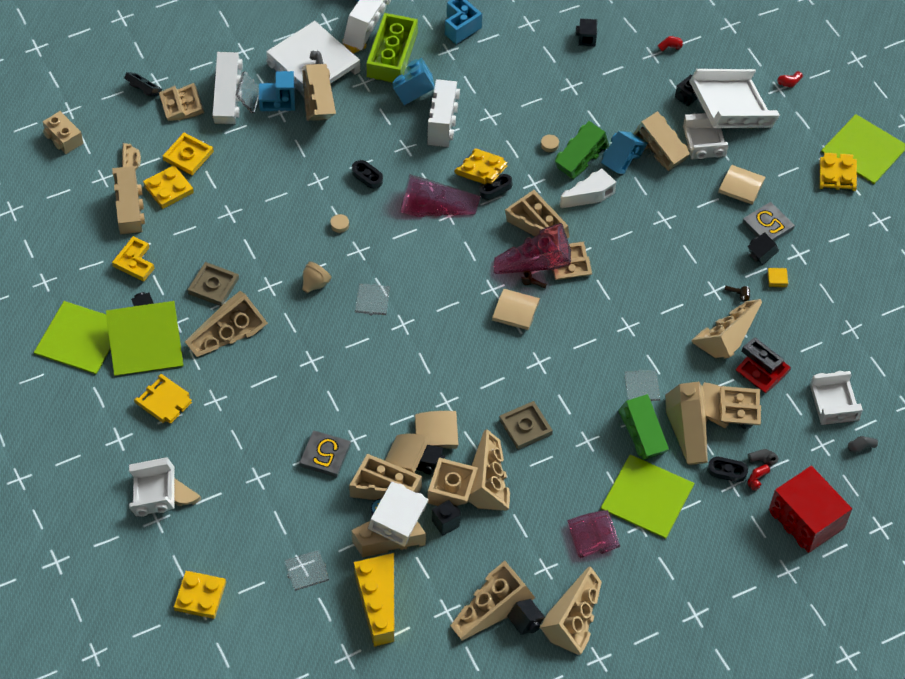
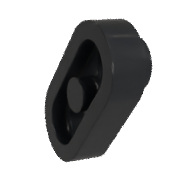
M358 160L352 164L353 176L369 188H379L383 184L382 173L368 162Z
M500 174L493 183L481 184L479 187L480 196L483 199L490 200L510 190L513 186L512 177L508 174Z
M713 457L709 461L708 472L716 478L742 482L747 477L748 467L741 461Z

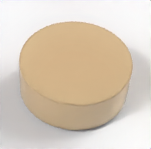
M546 135L541 140V148L546 152H555L559 147V139L554 135Z
M342 214L333 216L331 219L332 230L337 233L347 231L349 219Z

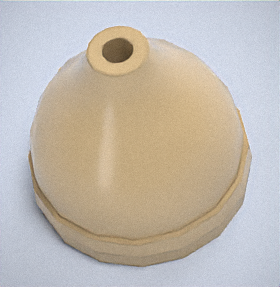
M308 262L302 275V290L309 293L310 291L323 288L330 282L331 275L318 264Z

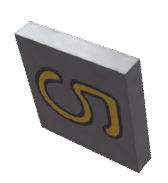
M771 202L746 216L742 221L756 237L765 232L773 241L789 233L795 227Z
M313 430L300 460V466L338 477L351 441Z

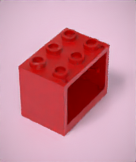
M811 465L775 489L769 510L771 515L782 523L785 531L793 535L798 545L810 553L845 529L852 508Z

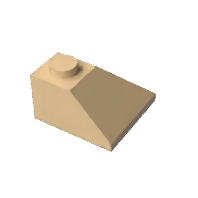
M439 458L428 489V503L438 506L450 500L453 506L466 504L478 467Z

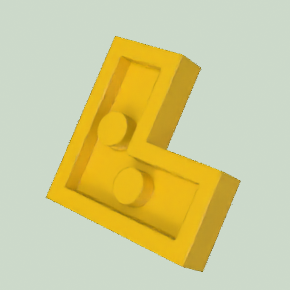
M134 236L112 261L113 267L143 282L155 269L154 264L142 259L149 249V243Z

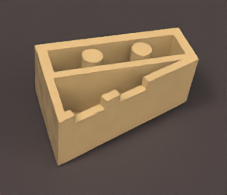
M308 64L303 66L302 78L307 121L328 120L336 114L329 80L330 71L327 69V64Z
M658 111L643 120L633 133L648 142L645 149L649 148L655 154L654 158L668 171L685 161L690 154L687 146L679 140L676 132L669 127L666 119Z
M532 190L505 209L507 222L552 246L559 245L569 238L568 225L535 190Z
M367 454L349 485L350 497L371 500L382 499L391 482L402 484L407 489L419 493L422 489V476Z
M370 521L352 530V542L362 557L388 553L389 550L399 548L404 550L414 545H426V533L418 521L405 547L369 530Z

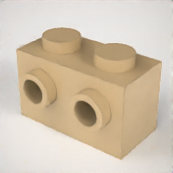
M61 111L43 121L44 135L46 138L51 139L58 150L61 149L65 154L84 144L81 131Z

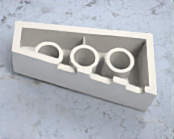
M359 0L349 15L343 43L362 50L381 14L385 12L386 6L390 4L391 0Z

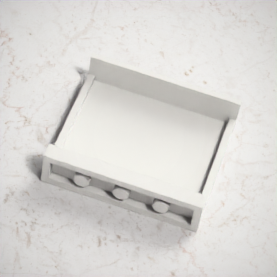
M313 21L267 51V64L270 68H274L276 71H294L295 88L303 97L302 67L308 64H315V60H310V52L312 50L321 52L323 62L327 64V69L330 71V84L349 71L354 75L360 72V59L316 21Z
M696 69L689 82L713 128H772L780 115L777 110H768L751 80L756 72L755 69Z

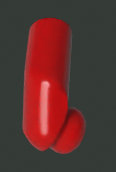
M668 36L657 47L661 52L668 47L681 49L683 41L679 37Z
M797 71L793 76H779L777 82L785 87H794L803 78V75Z
M762 465L752 471L747 481L748 487H751L754 491L760 488L761 482L758 480L760 477L770 473L768 465Z

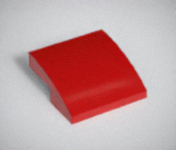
M748 356L736 368L739 374L765 394L791 370V367L783 362L782 366L770 374Z

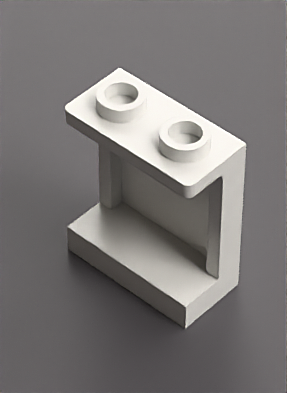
M706 113L685 115L683 128L691 159L727 155L728 142L724 141L721 128H713Z
M837 371L829 374L819 373L812 377L810 388L821 425L859 421L863 409L861 404L856 403L850 383V371Z
M166 457L130 464L129 472L134 477L133 503L129 504V508L135 516H146L156 512L164 513L167 510L174 509V465Z
M391 482L370 520L368 529L405 547L429 499L420 493L407 489L402 484Z

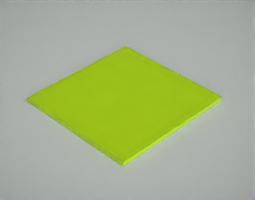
M855 114L821 152L837 153V158H840V154H852L853 159H857V174L875 184L903 154L905 143Z
M63 301L35 349L34 354L97 375L111 350L106 314Z
M175 301L106 310L114 376L184 366Z
M630 454L601 506V510L667 539L695 483Z

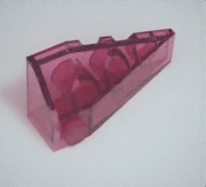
M409 174L400 212L416 217L476 214L481 196Z
M558 223L540 230V234L536 237L525 239V243L517 248L512 247L495 257L494 273L505 274L524 272L525 270H554L570 265L571 248L563 224Z

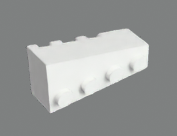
M217 52L213 105L214 124H236V118H239L240 109L238 102L241 99L239 87L242 84L241 70L243 69V60L239 58L238 52Z
M436 79L430 118L428 119V145L449 147L450 140L454 138L452 126L456 124V116L453 115L458 111L456 99L459 100L460 97L457 81Z

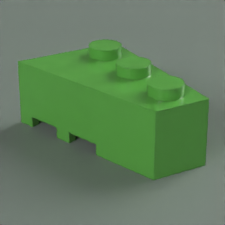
M590 121L582 125L578 134L569 140L563 152L561 151L557 154L555 159L557 168L572 179H575L588 167L587 163L592 158L596 160L599 157L598 153L602 149L606 150L609 148L606 132Z
M646 394L627 400L618 412L635 444L637 454L641 456L642 460L664 454L669 448L649 395Z

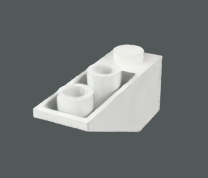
M603 169L593 172L587 179L578 182L575 187L563 192L560 207L567 208L602 202L615 193L616 181Z

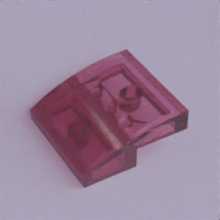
M608 510L593 512L567 520L580 558L598 551L603 554L620 547Z

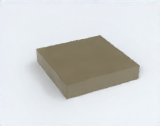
M205 262L188 288V294L222 306L239 280V274Z
M534 401L499 416L501 424L518 450L551 436L553 430Z

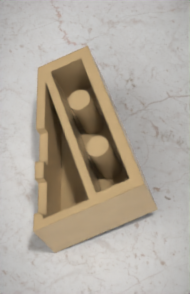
M135 166L112 168L120 234L142 232V224H145L144 213H141V210H144L143 199H139V196L143 194L141 184L138 185Z

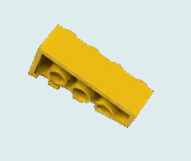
M394 553L354 562V575L373 645L379 646L394 642Z

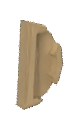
M123 143L122 167L135 166L136 171L141 163L140 152L132 147L131 144Z
M174 478V504L178 506L194 505L201 500L200 495Z

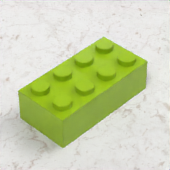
M384 13L366 63L368 78L393 82L399 75H404L418 34V19Z

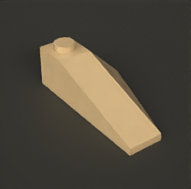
M487 429L483 432L472 466L478 467L468 502L479 509L506 511L509 509L510 491L508 487H505L504 479L507 478V475L501 465V462L504 461L501 442Z
M506 561L502 562L487 575L483 587L480 590H476L473 594L475 596L474 599L462 609L451 624V627L462 641L507 618L516 602L535 599L528 587Z
M588 567L548 612L540 626L551 643L577 655L582 654L590 639L591 633L588 632L589 624L594 620L592 610L594 604H597L602 583L592 567Z

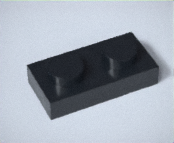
M126 72L124 79L130 82V86L142 89V93L152 97V95H159V92H162V88L141 75Z
M755 337L744 345L741 352L770 374L782 366L784 362L783 358Z

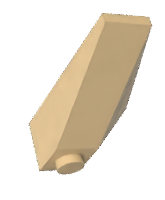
M239 291L206 320L185 343L195 356L198 357L221 346L253 336L268 323L246 294Z
M761 299L744 302L729 312L730 316L717 320L715 327L710 330L709 328L702 330L692 339L693 344L714 358L723 357L726 359L733 356L734 352L740 347L762 304Z
M699 381L679 384L665 395L667 416L687 464L708 463L704 390Z

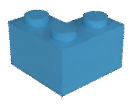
M450 0L447 2L446 17L448 19L445 20V35L455 44L482 28V13L467 0Z
M422 58L411 61L407 66L408 73L399 75L393 81V88L404 105L435 89L432 73Z
M276 71V83H259L260 111H295L294 71Z
M618 131L612 136V143L609 148L604 151L601 163L619 174H625L632 159L641 157L648 142L631 132Z

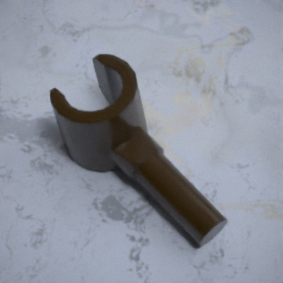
M525 270L523 272L525 277L521 276V281L524 285L532 283L546 288L547 284L532 278L530 271Z
M725 286L726 291L740 294L741 300H750V289L747 286H743L740 289Z

